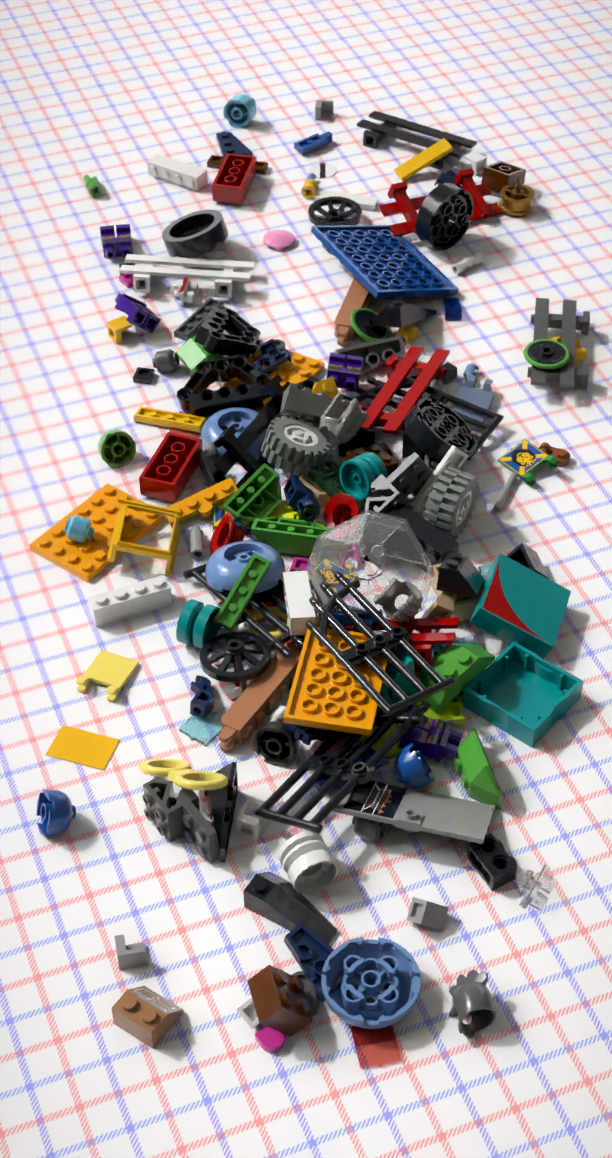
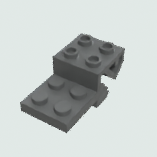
M414 452L387 478L381 474L371 483L370 490L377 497L366 498L364 512L386 522V514L402 504L412 510V505L405 498L412 494L422 482L426 481L433 471Z
M154 778L143 784L144 795H142L146 806L144 813L150 822L153 821L156 824L159 834L161 836L165 835L169 842L185 835L188 842L194 843L202 858L205 857L210 864L217 861L216 830L200 813L199 797L193 790L181 788L178 797L174 798L173 781Z

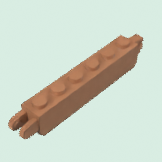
M354 277L334 321V336L338 338L337 344L339 346L347 345L349 340H353L357 334L350 322L352 311L357 308L368 309V305H371L373 294L356 277Z
M288 648L293 654L290 659L284 657L278 651L271 659L269 667L251 682L221 717L222 730L219 732L218 737L221 741L219 746L222 752H228L236 744L242 745L246 739H249L255 728L263 723L265 716L270 710H274L281 697L287 694L289 685L294 680L302 648Z

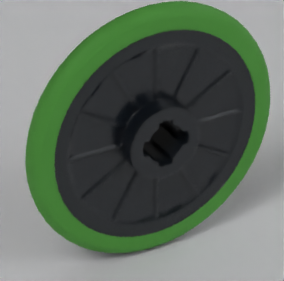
M357 308L352 311L350 322L354 331L361 338L368 342H373L389 337V328L387 326L372 325V321L378 315L376 312L367 308Z
M550 339L532 341L525 347L523 352L524 358L529 364L541 369L559 368L565 365L570 357L569 350L565 345Z

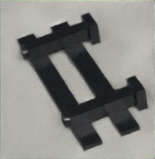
M378 111L370 113L369 118L382 121V124L364 119L357 123L358 127L368 129L363 132V146L373 149L378 148L379 141L385 136L426 148L437 143L433 140L397 130V126L442 140L445 138L453 147V151L429 165L439 170L443 168V162L448 157L455 156L461 158L466 154L465 150L460 149L461 146L472 149L477 145V141Z
M278 374L270 379L259 391L263 397L269 394L272 399L239 437L236 438L234 434L237 430L230 426L213 442L217 448L223 446L226 449L225 453L214 464L223 475H226L236 462L247 471L236 484L238 489L264 463L270 468L274 464L268 463V458H264L263 454L257 460L248 448L281 411L283 393L290 385V382L287 381L281 386L279 383L282 378Z

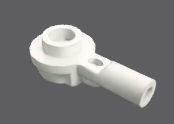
M243 622L236 625L232 632L248 630L250 627L249 623ZM226 628L218 631L219 635L231 632Z

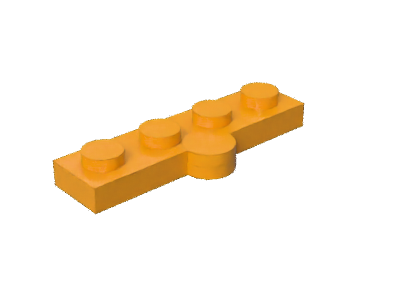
M230 477L166 508L181 511L179 523L198 514L202 517H208L213 513L212 506L226 502L238 488ZM165 516L172 527L175 518Z

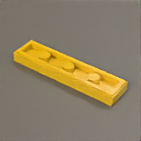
M443 138L396 167L394 172L403 182L453 151V147Z
M142 406L133 416L135 422L201 433L202 427L207 420L206 417Z

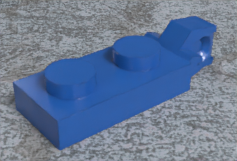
M328 131L321 135L318 133L294 143V149L302 155L319 149L333 141L332 133Z

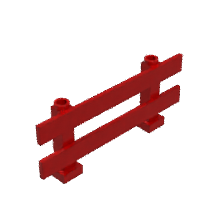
M473 169L459 170L454 182L456 185H461L462 189L468 191L474 201L473 215H470L469 221L486 219L487 217L502 214L497 203L487 204L483 196L491 195V191L486 183L475 184L472 178L474 175ZM406 182L391 185L387 195L389 199L394 198L396 202L379 205L384 217L402 213L407 221L390 225L394 237L416 233V219L418 215L416 210L420 209L427 197L425 195L410 199L406 193L408 188Z
M411 346L402 360H399L398 355H391L385 363L387 382L367 410H364V405L358 404L362 407L363 412L368 413L367 419L360 428L382 427L383 433L396 434L398 430H406L404 418L417 404L431 381L446 376L447 370L446 367H443V363L449 356L450 350L436 349L428 363L417 362L424 352V347ZM407 376L417 377L394 413L383 412Z
M459 617L410 619L408 623H398L391 619H386L393 627L400 625L406 630H420L419 633H409L412 637V641L409 643L431 666H433L432 645L454 644L456 637L455 632L436 633L435 629H458ZM376 622L372 626L373 631L384 630L380 624L376 625ZM342 625L347 631H354L353 625ZM289 640L287 643V648H300L292 640ZM414 661V668H421V667Z

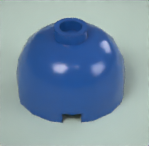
M410 743L398 752L395 758L397 770L394 771V775L399 783L405 782L409 787L422 788L434 782L435 777L430 778L429 774L432 772L430 766L420 751L415 752L412 749L416 745Z
M44 789V793L39 794L36 813L37 816H41L42 822L37 823L38 829L42 835L59 834L70 826L72 819L76 816L75 805H72L70 798L60 790Z

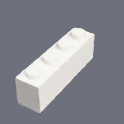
M156 154L147 161L148 175L195 191H199L208 183L207 169L160 154Z
M307 571L283 572V591L290 635H306L308 629L306 622L308 620L319 625V613L309 602L311 597H315L311 580L308 578Z
M165 575L87 597L90 616L95 627L172 605L171 587Z

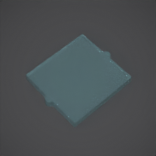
M213 711L205 719L192 715L179 727V731L190 737L191 741L195 740L207 747L222 730V716L218 715V712Z

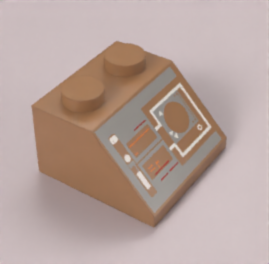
M146 986L126 990L111 1008L113 1021L116 1026L153 1049L184 1013L182 1008Z

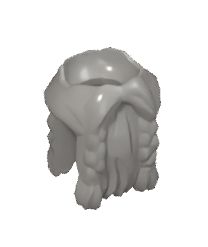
M337 394L334 401L331 402V405L328 406L327 410L320 417V433L329 442L338 443L339 445L347 443L359 431L363 422L367 419L368 413L363 412L356 398L347 407V402L343 400V396Z
M392 578L389 581V585L379 595H375L373 601L375 605L379 604L382 606L384 613L389 619L398 623H408L411 618L415 617L418 610L421 609L423 597L417 586ZM399 595H407L409 598L398 610L395 606L396 598Z

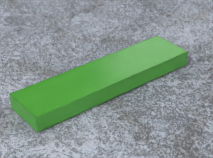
M253 553L215 616L214 623L232 632L272 565L271 561Z

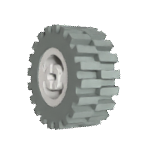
M282 416L281 419L277 417L270 422L261 446V452H263L264 458H268V463L275 464V468L284 469L283 472L287 474L289 471L297 476L301 474V476L307 477L309 475L311 477L315 473L319 474L331 448V443L320 433L318 426H313V423H306L301 418L296 420L293 416H290L289 419L286 416Z
M453 467L444 469L442 475L438 476L437 483H434L432 492L429 493V500L426 502V510L423 513L424 519L452 539H457L459 534L463 532V528H466L468 525V520L472 517L471 513L476 507L475 502L478 500L479 495L477 494L480 491V487H478L480 485L479 478Z

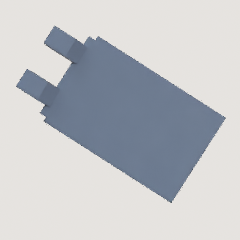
M468 376L466 386L462 385V387H459L456 397L490 410L494 400V393L491 387L493 380L486 379L483 389L475 388L474 381L476 377ZM452 404V410L485 423L487 417ZM469 425L472 431L481 432V429Z

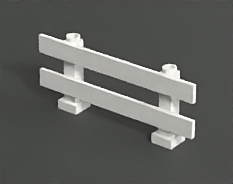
M127 254L125 262L143 263L144 265H122L119 273L134 274L133 292L150 293L151 278L153 275L215 279V297L231 298L233 280L250 281L251 273L236 272V269L254 270L255 262ZM156 264L222 268L224 271L156 267Z

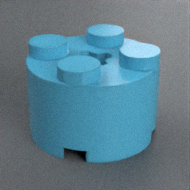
M237 94L226 103L223 115L232 127L242 128L256 116V101L248 95Z

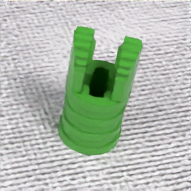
M84 175L83 180L89 194L92 197L100 196L102 194V187L97 177L90 178L89 175Z

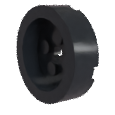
M443 183L434 188L423 201L417 215L416 234L418 238L436 250H447L457 244L466 233L470 225L468 224L470 215H473L474 212L472 195L452 183Z
M201 210L187 214L169 224L162 232V239L170 257L192 258L215 249V244L219 241L223 243L229 233L220 211Z
M422 398L404 418L405 429L412 441L426 455L438 463L441 462L452 445L468 455L467 459L477 449V439L475 437L472 438L470 434L472 429L455 411L441 402L435 404L430 398Z

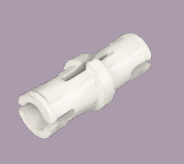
M478 253L465 257L461 262L452 265V272L458 275L465 270H470L474 265L482 262V257Z

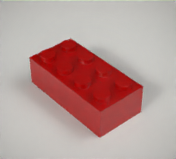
M226 154L212 184L213 201L243 205L257 174L256 156Z
M168 432L139 477L140 494L176 503L199 464L200 452L203 451L202 439Z

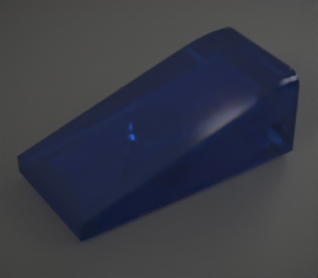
M443 298L445 321H461L462 308L459 298Z

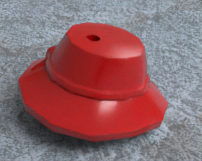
M340 493L332 496L326 503L323 518L325 527L332 528L331 537L337 539L349 537L359 527V504L353 496Z
M229 512L222 517L213 532L210 541L211 554L227 544L243 541L244 530L234 522L233 515Z

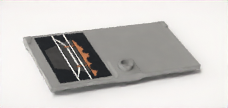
M370 780L365 785L357 784L335 807L333 812L392 824L406 832L424 831L483 844L494 815L495 805Z

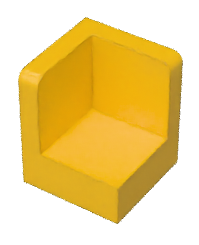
M125 315L107 322L108 336L115 344L121 343V333L126 332L128 328L132 327V324L126 320L127 317Z

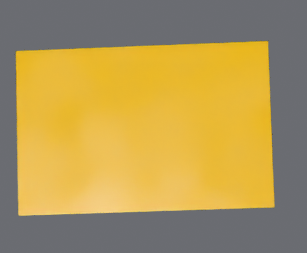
M62 725L45 755L104 770L120 739Z

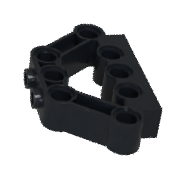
M213 306L201 324L194 341L203 345L205 351L214 355L236 356L246 353L249 359L250 355H254L260 345L261 340L259 336L261 332L240 317L236 311L228 308L222 310Z
M243 355L200 362L196 366V371L186 385L178 390L177 398L183 411H191L192 415L200 417H210L220 410L231 407L262 408L264 407L263 399L270 396L267 394L263 397L259 391L272 377L248 362L247 357ZM232 378H238L245 382L233 388L223 386L216 391L207 389L214 381L228 382Z

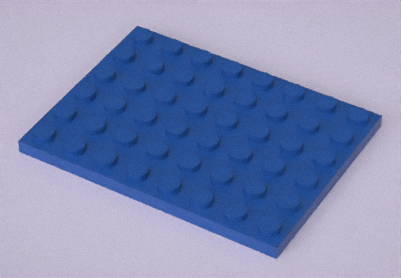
M390 225L312 226L311 232L324 247L377 299L388 297L409 298L414 296L436 297L439 295L450 296L458 294L459 288L404 236L394 237Z

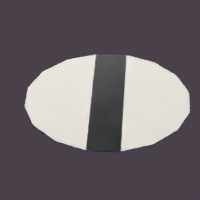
M328 163L314 164L309 168V173H314L318 178L331 177L337 172L336 167Z

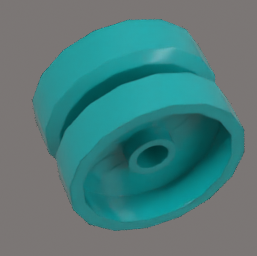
M365 452L343 462L339 471L343 489L348 495L353 496L355 500H362L373 495L374 493L370 490L371 483L381 474L385 478L388 477L383 461L372 452Z
M193 599L187 601L177 622V641L187 645L194 644L195 647L202 649L205 643L218 635L220 625L214 623V618L220 608L209 604L204 606V603Z

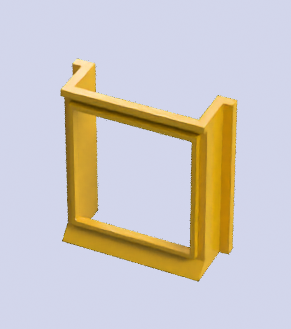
M124 499L122 511H118L106 561L114 563L117 551L167 560L165 573L173 574L182 524L179 523L181 511ZM127 508L175 518L168 551L120 541Z

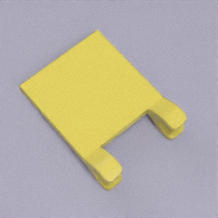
M101 650L85 673L77 678L76 684H79L77 690L85 692L90 681L108 686L106 689V693L109 694L107 700L114 702L121 688L139 665V661Z

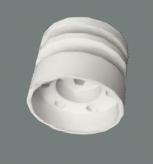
M307 831L294 835L281 846L278 852V859L283 865L284 871L288 874L294 889L300 894H312L324 889L332 883L339 872L338 864L328 851V847L319 833Z

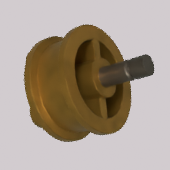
M517 176L515 184L506 185L501 189L500 196L502 199L499 207L503 213L524 217L533 210L534 204L532 200L534 199L535 192L531 187L522 184V177Z

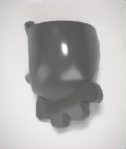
M471 970L467 977L461 974L457 978V984L449 989V993L452 996V1008L448 1014L449 1016L458 1015L459 1033H463L469 1039L474 1037L476 1031L490 1026L495 1021L497 1015L493 997L486 987L488 973L485 971L478 973L476 970ZM468 1014L471 1015L472 1022L464 1024L462 1022Z

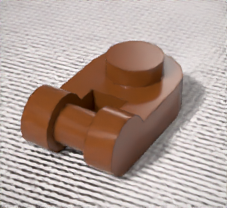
M546 442L541 443L539 449L550 456L556 457L557 462L555 463L558 466L563 467L569 464L570 453L568 451L551 447Z

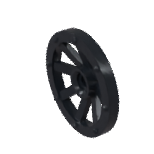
M345 197L321 198L313 202L308 209V218L315 226L356 225L362 216L360 205ZM333 204H340L341 206L339 209H334ZM327 205L329 211L327 212L321 207ZM346 206L351 208V210L343 213ZM315 211H317V212H319V213L322 214V215H317V214H314V213H315Z
M228 632L218 635L205 643L200 651V665L202 670L213 679L223 682H242L259 676L269 667L271 651L268 652L266 649L267 641L256 634ZM211 652H218L215 655L209 657ZM250 653L263 654L261 660H258ZM224 658L218 669L211 665ZM247 660L254 666L244 670L242 661ZM230 663L236 664L237 672H227L226 669Z

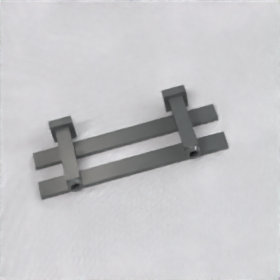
M536 298L535 314H531L530 325H534L533 341L547 339L548 328L562 329L561 343L569 350L570 357L565 365L556 369H541L533 365L528 367L527 377L531 378V385L545 386V381L560 382L559 387L574 388V383H580L581 389H587L589 364H582L581 368H575L576 330H581V335H588L590 311H583V316L576 315L577 300H563L562 314H550L549 298Z

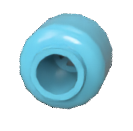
M74 515L72 518H68L64 532L68 539L84 543L87 538H92L95 528L91 527L92 522L90 519Z

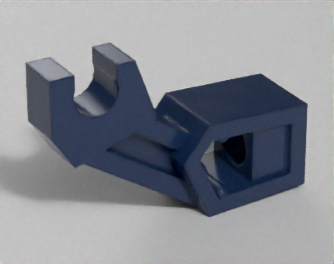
M197 675L195 682H191L190 690L195 692L196 695L190 702V714L205 719L214 708L215 696L212 693L211 681L206 677Z

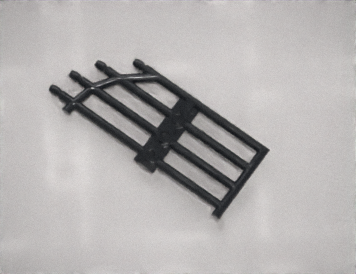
M368 377L367 382L376 387L368 390L358 387L357 391H353L360 394L356 399L359 401V404L364 405V410H367L369 405L362 403V401L366 398L374 400L385 382ZM406 377L395 395L404 398L407 391L402 389L411 388L415 380ZM430 386L425 390L426 393L431 394L429 398L435 404H438V402L443 404L451 402L493 419L488 425L456 412L467 424L484 431L480 436L470 432L472 438L475 437L477 439V449L467 459L470 461L503 420L504 416ZM341 394V395L343 396V399L350 400V401L353 400L352 398L347 397V396H344L343 394ZM390 400L387 406L396 409L400 403Z
M206 564L183 572L185 579L194 577L221 601L218 603V606L221 608L227 595L212 588L207 583L206 577L202 575V573H205ZM279 579L278 585L255 593L246 609L254 608L278 628L283 635L276 639L245 611L240 618L244 622H248L249 626L268 642L266 644L268 652L276 649L284 657L290 659L293 654L283 644L292 640L297 646L302 648L304 640L299 635L291 636L289 627L261 604V602H272L287 615L286 604L278 597L284 594L283 580Z
M335 571L334 577L343 588L336 593L327 583H320L321 590L330 598L325 607L315 597L309 599L310 604L321 615L320 627L316 626L313 621L308 620L306 622L307 628L388 716L455 684L453 677L444 680L409 643L412 641V637L404 627L402 628L400 625L393 627L357 590L360 587V582L357 579L350 582L341 572ZM350 593L386 632L376 635L342 598ZM336 605L369 640L358 643L331 614ZM328 623L351 648L341 652L327 637ZM402 647L436 684L426 688L391 650ZM384 655L418 692L408 697L373 658ZM366 663L400 701L390 705L355 666Z
M428 701L423 702L411 715H403L409 708L406 707L390 716L381 717L384 711L378 707L373 726L378 728L348 759L341 757L363 735L334 731L255 811V815L304 830L321 833L323 826L320 823L357 784L365 785L374 777L373 774L377 771L374 766L414 724L423 725L425 719L422 715L429 709L430 703ZM393 724H402L365 763H357ZM348 737L332 755L325 754L338 740ZM308 770L314 772L276 812L270 810ZM324 775L331 776L293 816L286 815ZM340 780L347 781L310 821L303 819Z

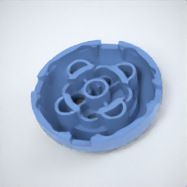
M231 407L214 413L206 420L201 430L203 450L206 442H214L230 426L237 430L234 435L238 438L259 413L244 407ZM269 425L248 448L256 459L263 454L261 446ZM223 446L220 448L216 447L218 458L226 451Z
M256 541L234 542L219 548L210 556L205 568V577L207 583L212 588L220 592L224 589L231 591L253 553L272 562L255 592L260 593L278 585V580L283 578V572H285L284 560L277 550L267 544Z
M359 937L341 944L328 956L322 969V992L330 1009L346 1023L364 1029L384 1028L399 1022L413 1009L421 988L420 970L413 956L396 942L378 937V940H364V937ZM344 969L341 986L330 994V986L333 984L335 976ZM353 985L358 986V990H356L353 987ZM386 985H390L388 989L384 991L383 987ZM368 1000H373V1001H375V1002H374V1003H368L367 1001H368Z

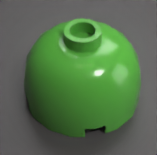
M113 429L104 433L100 438L98 452L108 465L122 467L126 465L124 463L134 458L136 443L127 432Z

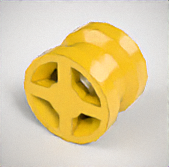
M312 179L306 180L301 189L303 197L307 199L314 198L319 189L318 183Z
M407 325L398 329L397 336L402 335V339L411 344L417 339L419 330L416 327Z

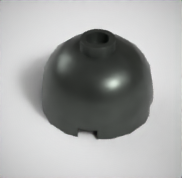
M272 721L261 727L255 735L254 747L258 755L261 754L265 758L264 761L274 766H283L291 761L296 754L299 740L294 738L295 732L291 731L282 721Z

